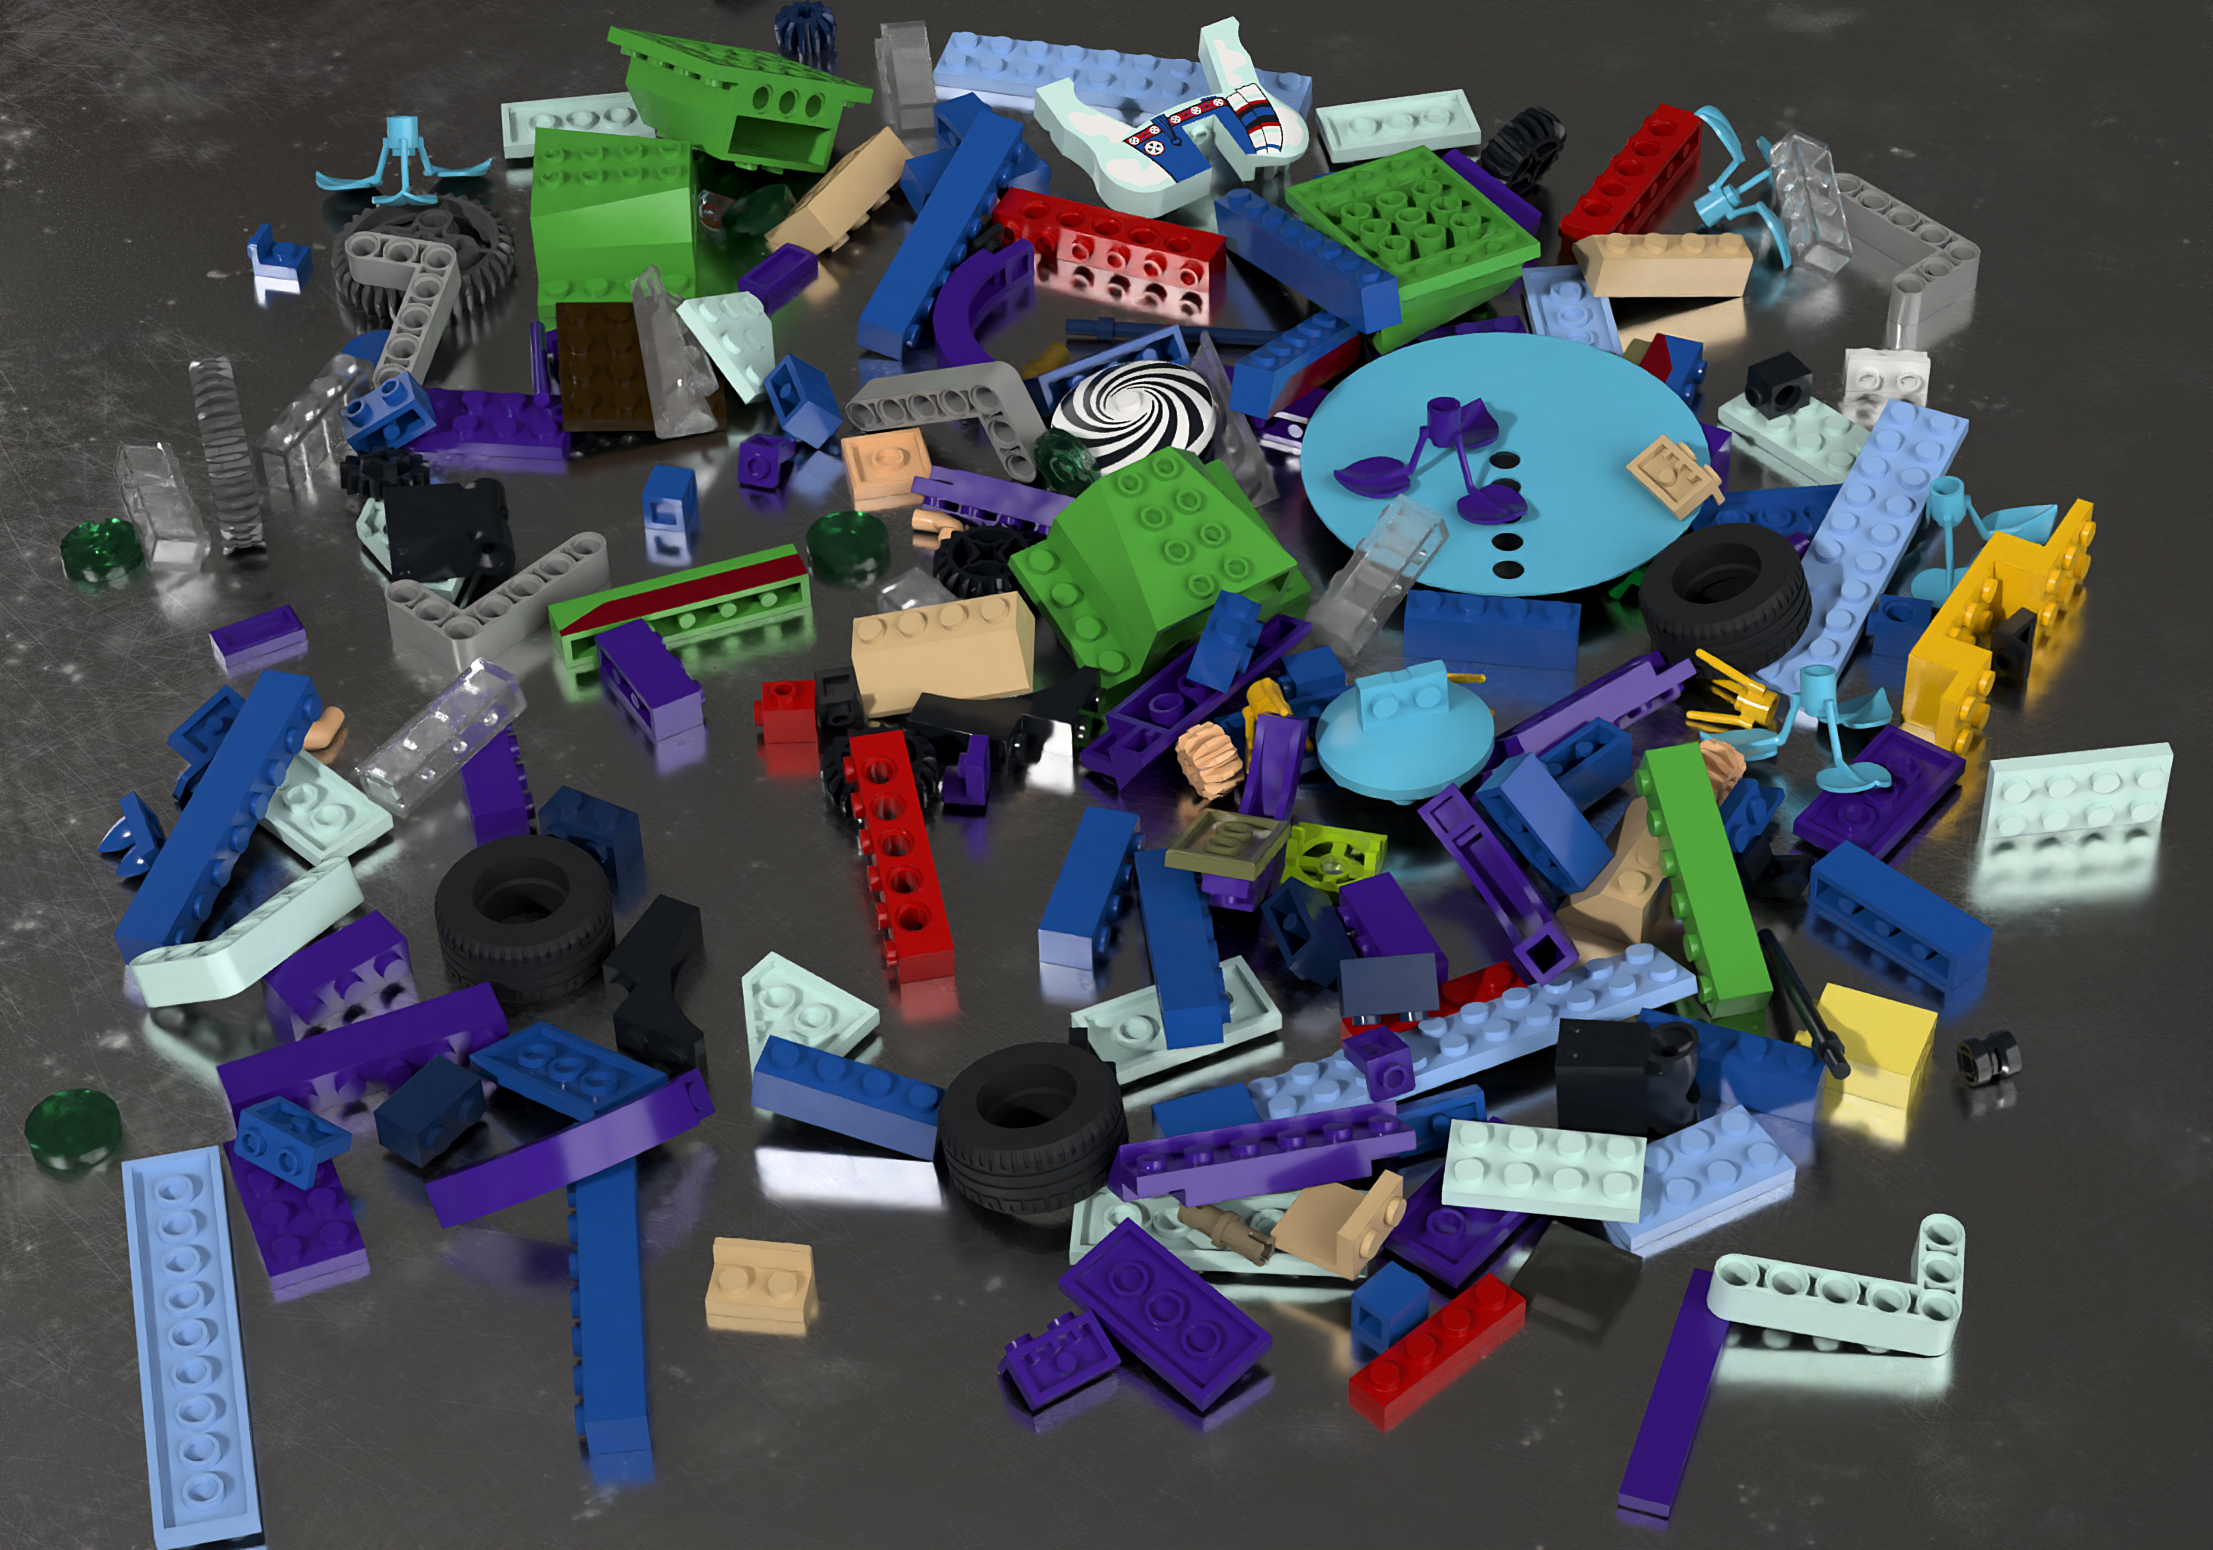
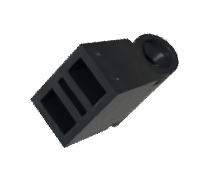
M480 478L470 482L464 488L460 483L382 488L393 582L409 579L424 583L467 577L471 575L473 570L484 575L496 576L509 572L515 565L516 555L513 536L507 524L509 509L504 485L497 479Z
M1560 1018L1555 1060L1559 1129L1602 1134H1647L1653 1128L1658 1133L1669 1136L1701 1122V1094L1695 1079L1700 1066L1698 1031L1691 1024L1683 1021H1671L1651 1030L1647 1023Z

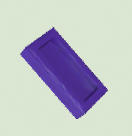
M787 242L737 280L738 292L749 291L750 294L757 297L762 303L769 305L818 267L817 255Z
M285 605L209 632L211 644L226 668L307 640L305 628L290 605Z

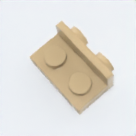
M1664 433L1625 466L1630 475L1679 521L1683 520L1708 497L1718 506L1725 501L1718 488L1722 484V480L1717 473L1707 464L1700 467L1695 463L1697 461L1696 456L1685 443L1680 441L1678 444H1675Z
M716 1237L714 1239L713 1255L715 1264L705 1298L706 1314L797 1323L805 1322L815 1280L811 1246L792 1242L781 1243L748 1240L745 1238Z

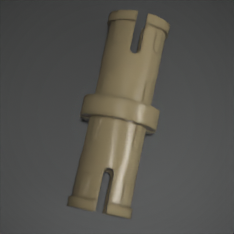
M1181 1204L1177 1214L1178 1221L1212 1239L1211 1244L1221 1250L1228 1248L1253 1262L1258 1267L1265 1265V1260L1260 1256L1266 1260L1271 1258L1275 1249V1239L1242 1222L1241 1215L1234 1211L1224 1212L1211 1204L1187 1208Z

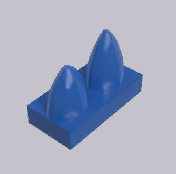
M132 791L119 800L124 816L112 826L98 848V852L101 853L117 852L130 848L124 855L115 873L120 877H135L147 874L167 841L158 816Z
M1477 1084L1452 1091H1441L1434 1096L1398 1105V1119L1416 1131L1417 1149L1399 1152L1397 1157L1402 1159L1448 1146L1452 1119L1487 1122L1483 1090Z

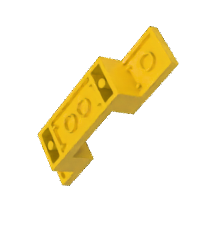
M2078 498L2045 546L1998 530L1994 532L1908 655L1901 721L1936 733L1934 745L1955 755L1964 756L1972 741L1973 732L1976 728L1983 729L1987 722L1990 705L1986 704L1985 701L1995 679V672L1990 670L1992 651L1975 646L1976 639L1979 635L1984 637L1990 627L1995 629L2002 619L2010 618L2021 607L2037 614L2033 642H2035L2044 627L2051 628L2058 612V606L2060 603H2068L2077 578L2083 580L2088 572L2091 555L2086 554V551L2096 531V522L2091 521L2094 503Z

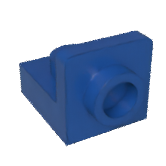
M267 223L261 224L255 235L250 237L247 244V255L249 259H252L255 276L299 281L312 260L310 246L293 244L291 242H275L273 240L271 224Z

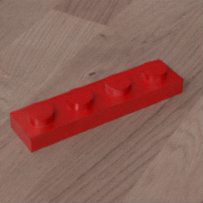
M1506 960L1438 984L1440 1010H1428V1018H1444L1460 1012L1461 1007L1468 1003H1486L1502 997L1503 992L1510 988L1528 987ZM1399 1013L1380 1014L1381 1024L1353 1026L1352 1017H1345L1341 1019V1034L1346 1039L1383 1025L1392 1032L1402 1033L1418 1027L1419 1022L1422 1020L1400 1022Z
M1489 1272L1350 1377L1348 1392L1385 1421L1523 1315L1526 1310V1299Z

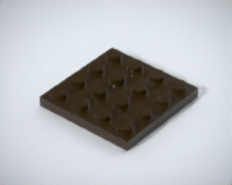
M556 302L555 319L563 431L726 430L727 414L723 373L676 311L683 302Z

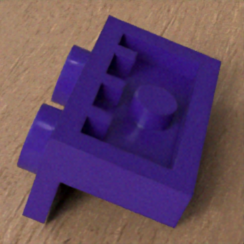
M1092 1310L1075 1317L1072 1311L1067 1312L1046 1326L1049 1330L1048 1332L1033 1339L1030 1333H1027L1004 1347L1006 1354L998 1364L997 1369L1001 1376L1007 1373L1011 1374L1032 1412L1117 1368L1121 1363V1359Z

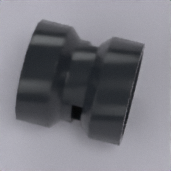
M2007 1029L1991 1032L1984 1040L1970 1038L1959 1041L1957 1044L1956 1057L1959 1070L1966 1083L1971 1087L1987 1084L1994 1076L2008 1078L2018 1075L2021 1071L2022 1060L2019 1046L2014 1036Z

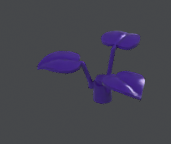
M1452 397L1431 399L1427 403V425L1419 427L1417 444L1409 464L1405 467L1397 459L1377 456L1357 461L1341 470H1334L1335 479L1343 487L1355 494L1369 498L1396 496L1410 488L1411 483L1407 476L1414 473L1425 442L1429 438L1435 447H1456L1465 486L1470 494L1461 497L1457 501V512L1464 520L1474 524L1493 525L1517 519L1528 513L1526 501L1515 490L1499 484H1490L1478 490L1473 484L1464 448L1484 447L1493 443L1499 437V426L1487 411L1481 398L1461 407V403L1457 399Z

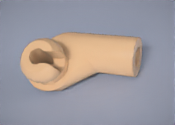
M917 508L913 513L912 528L940 533L938 536L939 542H941V539L950 538L952 531L964 532L963 523L947 513Z
M327 707L320 719L313 722L304 738L302 748L304 750H321L326 748L344 722V713L339 708Z

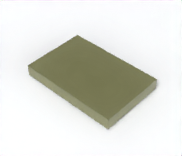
M1204 808L1166 850L1164 866L1255 881L1288 840L1290 823L1288 821Z

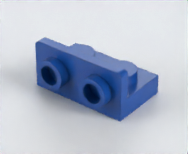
M277 1096L241 1110L234 1152L238 1156L300 1189L307 1190L314 1185L318 1163L348 1152L353 1134L281 1096Z

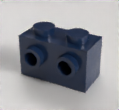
M562 785L538 811L541 835L565 840L583 849L600 864L608 877L619 880L643 853L639 817L636 812Z
M1290 876L1260 905L1288 968L1301 980L1306 981L1310 979L1326 988L1337 978L1335 960L1358 958L1327 894Z
M1435 952L1335 960L1340 1017H1352L1353 1026L1381 1024L1380 1014L1399 1013L1400 1022L1428 1020V1010H1440Z
M438 1054L373 1111L379 1144L418 1167L424 1168L437 1155L445 1152L450 1143L469 1126L476 1124L487 1111L482 1079Z

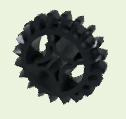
M1540 106L1527 108L1524 112L1517 113L1514 119L1508 120L1502 129L1497 130V134L1488 140L1489 144L1481 151V157L1476 161V164L1495 179L1501 181L1515 194L1522 196L1528 189L1532 190L1534 184L1542 180L1543 175L1551 170L1550 167L1553 162L1558 160V153L1563 150L1567 137L1565 133L1566 128L1548 110L1546 111Z
M982 521L981 526L974 528L966 524L964 532L952 531L950 538L941 539L940 547L935 550L933 557L932 579L935 581L939 598L946 599L947 602H954L1018 591L1026 605H1028V601L1031 598L1007 564L1011 555L1039 543V540L1031 538L1029 531L1019 532L1016 524L1007 528L1002 527L1000 521L994 526H987Z
M883 721L879 727H869L865 723L860 731L848 728L846 737H835L834 744L825 748V755L821 760L822 766H820L822 791L825 793V798L829 799L832 809L841 810L844 818L854 816L850 793L856 792L855 783H846L842 757L850 756L849 738L903 730L901 723L894 727H886ZM912 728L906 731L903 730L921 810L926 809L927 802L935 798L939 780L941 779L938 754H936L935 747H931L928 737L918 736L916 728ZM858 819L860 824L863 823V819Z

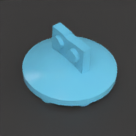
M1442 659L1410 666L1407 669L1392 673L1388 671L1355 679V687L1339 695L1321 714L1316 727L1315 739L1319 762L1338 786L1368 797L1391 800L1397 805H1409L1417 799L1436 796L1452 782L1460 789L1461 785L1477 775L1491 757L1495 744L1493 717L1487 705L1474 692L1458 683L1447 680V669Z

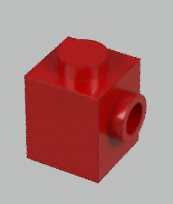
M815 680L762 682V700H754L755 726H763L765 744L817 742L818 713L815 706Z

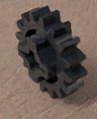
M387 445L374 446L370 453L359 450L357 451V456L347 455L346 461L340 462L341 489H347L348 495L359 493V499L361 500L374 498L375 502H380L383 499L382 488L430 484L429 461L423 460V455L421 454L411 455V450L408 449L397 451L395 447L388 448Z

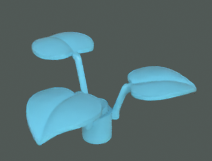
M1711 105L1701 107L1694 115L1702 118L1712 127L1733 157V161L1716 182L1708 186L1710 192L1694 201L1697 212L1710 228L1725 218L1731 221L1741 215L1753 212L1759 213L1777 242L1783 260V270L1788 268L1796 255V249L1790 234L1771 209H1768L1762 201L1737 209V206L1742 203L1739 197L1740 194L1773 173L1776 174L1786 191L1789 193L1796 191L1797 184L1793 175L1782 164V159L1772 144L1765 137L1760 136L1756 139V143L1770 167L1736 189L1731 184L1725 187L1722 186L1737 166L1745 161V157L1741 150V143L1724 114L1718 108Z
M418 116L387 117L388 138H383V148L374 176L362 180L337 179L316 171V183L320 188L330 191H352L382 186V176L391 148L392 156H401L402 190L395 196L372 197V203L384 206H404L406 204L424 206L437 203L438 198L431 194H410L408 156L416 155L415 148L418 149L425 168L423 170V175L453 179L479 177L488 173L492 166V158L479 165L457 170L433 166L424 147V138L419 137Z
M1943 476L1933 480L1929 486L1930 497L1926 498L1924 516L1917 529H1927L1931 516L1939 526L1944 527L1946 569L1931 568L1914 577L1911 583L1912 597L1932 600V611L1939 612L1970 568L1954 569L1952 527H1956L1962 522L1966 512L1985 541H1989L1994 532L1998 530L2043 545L2051 534L2058 512L2057 504L1999 510L1981 520L1972 506L1971 496L1964 493V483L1961 479L1954 476Z
M1816 664L1800 669V692L1792 693V704L1780 734L1760 728L1733 730L1716 734L1705 733L1699 730L1702 742L1706 739L1712 740L1713 738L1722 743L1725 741L1735 747L1736 751L1744 755V761L1766 759L1777 755V746L1786 743L1799 706L1805 708L1806 715L1817 717L1819 721L1828 724L1834 761L1837 768H1829L1817 773L1816 783L1820 788L1829 792L1855 793L1870 788H1885L1892 784L1891 774L1878 764L1859 762L1847 765L1842 758L1837 725L1843 724L1848 728L1862 729L1889 723L1893 719V710L1887 700L1884 688L1881 687L1867 694L1837 703L1836 669L1829 665Z

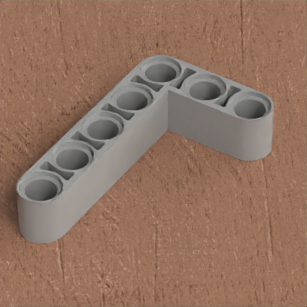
M1836 173L1827 179L1823 213L1825 219L1908 267L1892 279L1888 317L1892 322L1903 326L1919 324L1976 287L1981 250L1975 243L1853 174Z
M368 231L354 233L345 242V251L352 278L356 282L365 285L406 291L373 374L374 388L380 387L386 380L395 378L407 370L422 387L461 287L462 279L455 249L444 243Z
M1003 361L871 379L845 407V414L849 422L855 428L867 432L979 417L1009 476L1021 483L1032 482L1050 462L1056 452L1053 440L1020 375L1015 368Z
M596 532L579 533L464 610H461L417 581L409 579L395 581L385 590L390 628L396 635L457 673L474 672L548 623L550 620L547 605L587 596L604 585L610 577L606 540L601 534Z

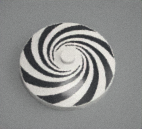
M1134 361L1101 370L1072 388L1056 408L1051 423V435L1057 456L1064 467L1077 477L1094 483L1099 478L1168 446L1192 451L1198 456L1210 441L1215 430L1216 410L1211 391L1206 382L1190 369L1164 361Z

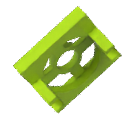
M1299 822L1298 826L1292 825L1291 838L1287 840L1285 867L1280 880V886L1290 876H1293L1327 894L1332 903L1339 904L1340 886L1379 875L1388 847V835ZM1318 844L1333 846L1331 853L1325 854L1320 858L1302 856L1307 850ZM1347 849L1361 851L1365 856L1364 865L1352 864L1349 858L1346 857ZM1329 863H1339L1346 870L1338 875H1330L1322 871L1321 868ZM1303 871L1316 872L1318 879L1322 882L1313 880ZM1349 878L1355 879L1354 881L1346 882Z

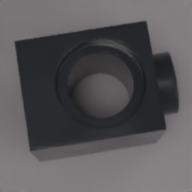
M1790 351L1748 366L1745 399L1769 421L1810 405L1813 372Z

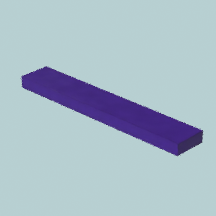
M1698 1268L1693 1270L1618 1493V1505L1665 1517L1669 1516L1732 1321L1717 1317L1708 1308L1707 1296L1713 1272Z

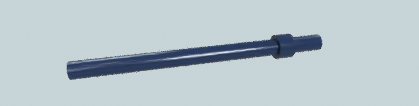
M1099 316L1098 320L1067 318L1065 332L1069 335L1097 336V340L1113 341L1114 337L1136 338L1172 325L1115 321V317ZM1179 325L1184 342L1263 346L1284 333L1282 331Z

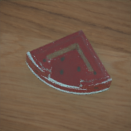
M702 190L697 198L699 220L704 226L713 231L721 227L736 212L735 200L705 190Z

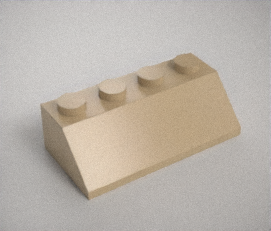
M886 126L845 155L764 236L769 242L782 246L788 242L815 255H818L827 248L832 252L836 251L850 238L846 232L849 229L854 232L870 218L867 211L869 209L872 211L877 210L890 198L887 191L891 189L893 192L900 187L899 184L905 160L914 158L889 126Z
M1611 233L1609 235H1591L1573 243L1572 246L1573 254L1593 297H1742L1754 259L1743 236L1733 233H1723L1721 235H1698L1695 233H1686L1684 235H1661L1658 233L1623 235L1621 233Z
M1018 591L854 618L851 656L866 717L872 719L909 713L914 708L922 692L968 700H989L1032 693L1035 617Z
M1714 795L1718 805L1719 796ZM1645 796L1632 801L1605 840V844L1615 856L1584 891L1567 895L1556 911L1558 919L1629 945L1644 943L1671 903V893L1673 891L1670 879L1664 878L1660 871L1658 856L1661 848L1658 838L1652 837L1648 830L1646 813L1649 808Z

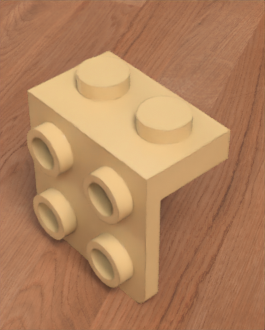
M1385 1169L1367 1195L1337 1182L1305 1187L1272 1229L1270 1237L1275 1239V1247L1354 1282L1369 1260L1376 1255L1379 1247L1392 1229L1403 1218L1407 1205L1406 1200L1403 1199V1176Z

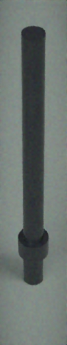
M1768 928L1760 930L1757 933L1760 947L1812 1038L1811 1046L1816 1057L1822 1064L1828 1066L1834 1078L1838 1080L1847 1078L1851 1073V1067L1844 1057L1845 1047L1835 1032L1828 1029L1774 932Z

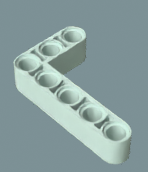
M335 857L310 869L214 940L156 948L137 956L129 963V966L148 1007L227 998L248 988L364 901V895L348 857Z
M1932 1214L1922 1220L1911 1257L1910 1284L1743 1254H1727L1718 1259L1714 1267L1707 1296V1305L1713 1314L1728 1321L1927 1356H1938L1950 1349L1962 1311L1965 1250L1964 1227L1958 1220L1946 1214Z

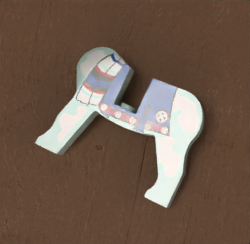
M1234 16L1201 28L1198 56L1212 95L1197 98L1170 108L1149 119L1138 128H1134L1082 104L1075 96V84L1069 77L1035 89L1034 117L1061 154L1074 161L1089 174L1095 183L1099 196L1111 209L1150 219L1162 216L1210 194L1212 166L1209 163L1211 142L1215 144L1242 181L1254 180L1255 172L1263 175L1265 180L1273 179L1277 173L1284 175L1290 168V163L1296 161L1305 153L1309 142L1308 128L1299 113L1268 93L1259 83L1251 57L1240 43L1238 36L1239 22Z

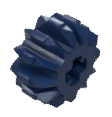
M809 0L801 3L793 1L792 6H782L780 12L775 15L774 30L776 40L779 43V48L787 50L788 54L801 53L803 57L808 53L818 55L819 50H829L831 43L835 41L837 27L832 8L823 6L821 1L810 3Z

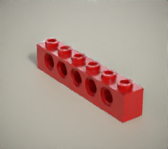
M1663 103L1659 105L1651 116H1646L1642 127L1635 135H1631L1628 138L1620 154L1612 157L1609 167L1602 175H1597L1590 190L1585 195L1582 194L1579 197L1575 208L1569 215L1562 217L1558 227V237L1561 238V254L1575 258L1572 251L1573 243L1591 235H1609L1611 233L1630 235L1701 147L1703 119L1694 115L1693 112Z
M1015 187L1008 189L992 211V226L999 222L1005 227L1003 239L1005 247L1024 238L1033 243L1035 254L1206 294L1211 292L1226 269V236Z
M903 730L849 738L850 756L842 757L846 783H855L856 792L850 793L854 819H863L865 827L859 829L862 855H871L873 865L867 866L871 893L879 892L881 902L875 903L879 930L888 929L890 939L884 940L888 968L896 966L900 984L955 975L954 946ZM909 929H919V930H917V931H910Z

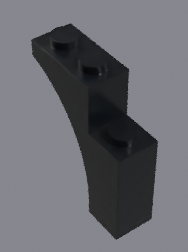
M1084 665L1076 673L1051 687L1017 697L993 700H968L922 692L907 718V730L916 728L918 736L928 737L931 747H935L939 760L957 764L960 752L968 751L971 735L989 736L990 771L1008 775L1016 758L1021 759L1024 756L1026 747L1073 757L1080 742L1088 740L1092 728V719L1095 714H1100L1103 711L1107 690L1101 687V669Z
M659 894L603 962L602 967L606 997L614 999L621 1004L613 1014L617 1048L631 1055L641 1056L663 1064L671 1070L685 1072L698 1068L701 1074L707 1066L704 1032L687 1018L675 999V990L680 974L689 958L703 941L699 907Z

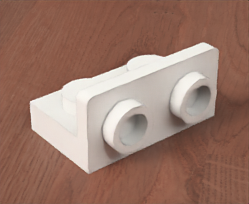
M1846 349L1844 359L1845 391L1927 395L1931 367L1930 358L1927 357V352H1916L1913 350Z

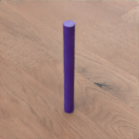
M535 321L530 325L533 398L535 405L545 407L550 402L545 339L546 329L542 322Z

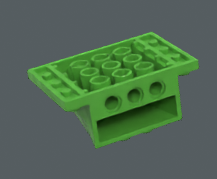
M610 26L607 41L622 46L620 53L631 56L625 83L643 124L656 129V135L670 140L690 141L693 149L701 150L709 156L720 160L734 161L735 166L757 171L758 165H762L761 169L776 174H783L784 169L826 174L843 106L853 108L855 102L870 104L874 89L766 51Z
M536 127L530 220L539 281L537 302L539 318H555L556 302H684L686 299L697 298L698 164L697 160L695 161L691 142Z
M1425 145L1285 188L1286 203L1304 218V223L1397 278L1402 323L1367 335L1362 332V337L1381 355L1395 350L1398 346L1401 347L1421 334L1435 329L1504 293L1522 275V265L1526 261L1541 257L1540 242Z
M1172 446L1161 449L1099 478L1054 517L1045 540L1011 555L1007 564L1077 667L1080 669L1085 665L1101 669V687L1106 688L1107 696L1165 668L1201 639L1221 589L1233 594L1243 595L1249 600L1261 604L1262 607L1257 617L1258 621H1262L1309 598L1313 590L1298 570L1299 563L1284 550L1220 458L1204 465L1195 452Z

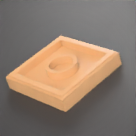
M921 428L841 439V451L855 501L912 493L911 488L915 476L927 479L930 477L932 464Z

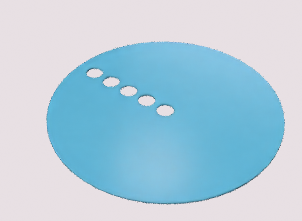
M1507 332L1472 333L1424 341L1391 352L1359 368L1328 393L1316 408L1307 425L1300 454L1302 481L1306 495L1315 512L1326 527L1357 554L1383 569L1428 586L1454 592L1507 597L1538 596L1590 587L1615 579L1654 559L1668 545L1678 540L1699 514L1704 501L1683 520L1679 521L1630 475L1625 466L1663 433L1675 444H1678L1680 441L1685 443L1696 456L1697 461L1695 463L1700 467L1705 464L1710 466L1711 460L1706 438L1692 411L1674 391L1645 369L1605 350L1576 341L1552 336ZM1452 397L1457 399L1461 403V407L1481 398L1487 411L1499 426V437L1496 441L1484 447L1464 448L1473 484L1480 490L1501 478L1517 481L1521 485V490L1518 493L1526 501L1528 513L1514 523L1480 525L1464 520L1457 512V501L1461 497L1470 494L1465 486L1456 447L1438 448L1431 443L1429 438L1425 442L1414 473L1407 476L1410 479V488L1396 496L1369 498L1355 494L1343 487L1335 479L1334 470H1341L1357 461L1377 456L1397 459L1405 467L1409 464L1417 444L1419 427L1427 425V403L1431 399ZM1506 451L1516 454L1520 458V463L1514 468L1500 469L1493 466L1489 459L1497 452ZM1501 533H1513L1521 537L1523 545L1514 551H1502L1494 547L1492 539ZM1501 561H1514L1523 566L1524 573L1515 579H1503L1496 576L1492 569L1494 565Z

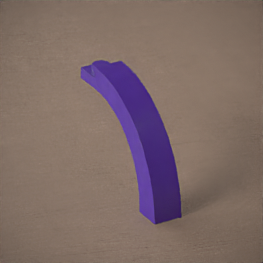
M1021 238L996 254H992L982 248L964 261L947 279L940 290L933 314L935 356L938 369L996 361L977 343L972 330L980 315L996 299L1035 276L1033 243Z
M1270 711L1258 714L1251 762L1239 814L1288 821L1290 823L1305 752L1309 717L1289 714L1284 717L1280 713ZM1283 846L1255 881L1204 873L1201 892L1209 893L1208 905L1247 912L1255 911L1270 886Z
M1452 782L1417 810L1490 906L1515 947L1512 951L1541 988L1581 958L1573 940L1539 890L1455 783Z
M698 1068L685 1071L624 1103L562 1130L494 1156L457 1167L425 1183L424 1186L442 1229H446L511 1207L606 1169L699 1125L700 1120L716 1111Z

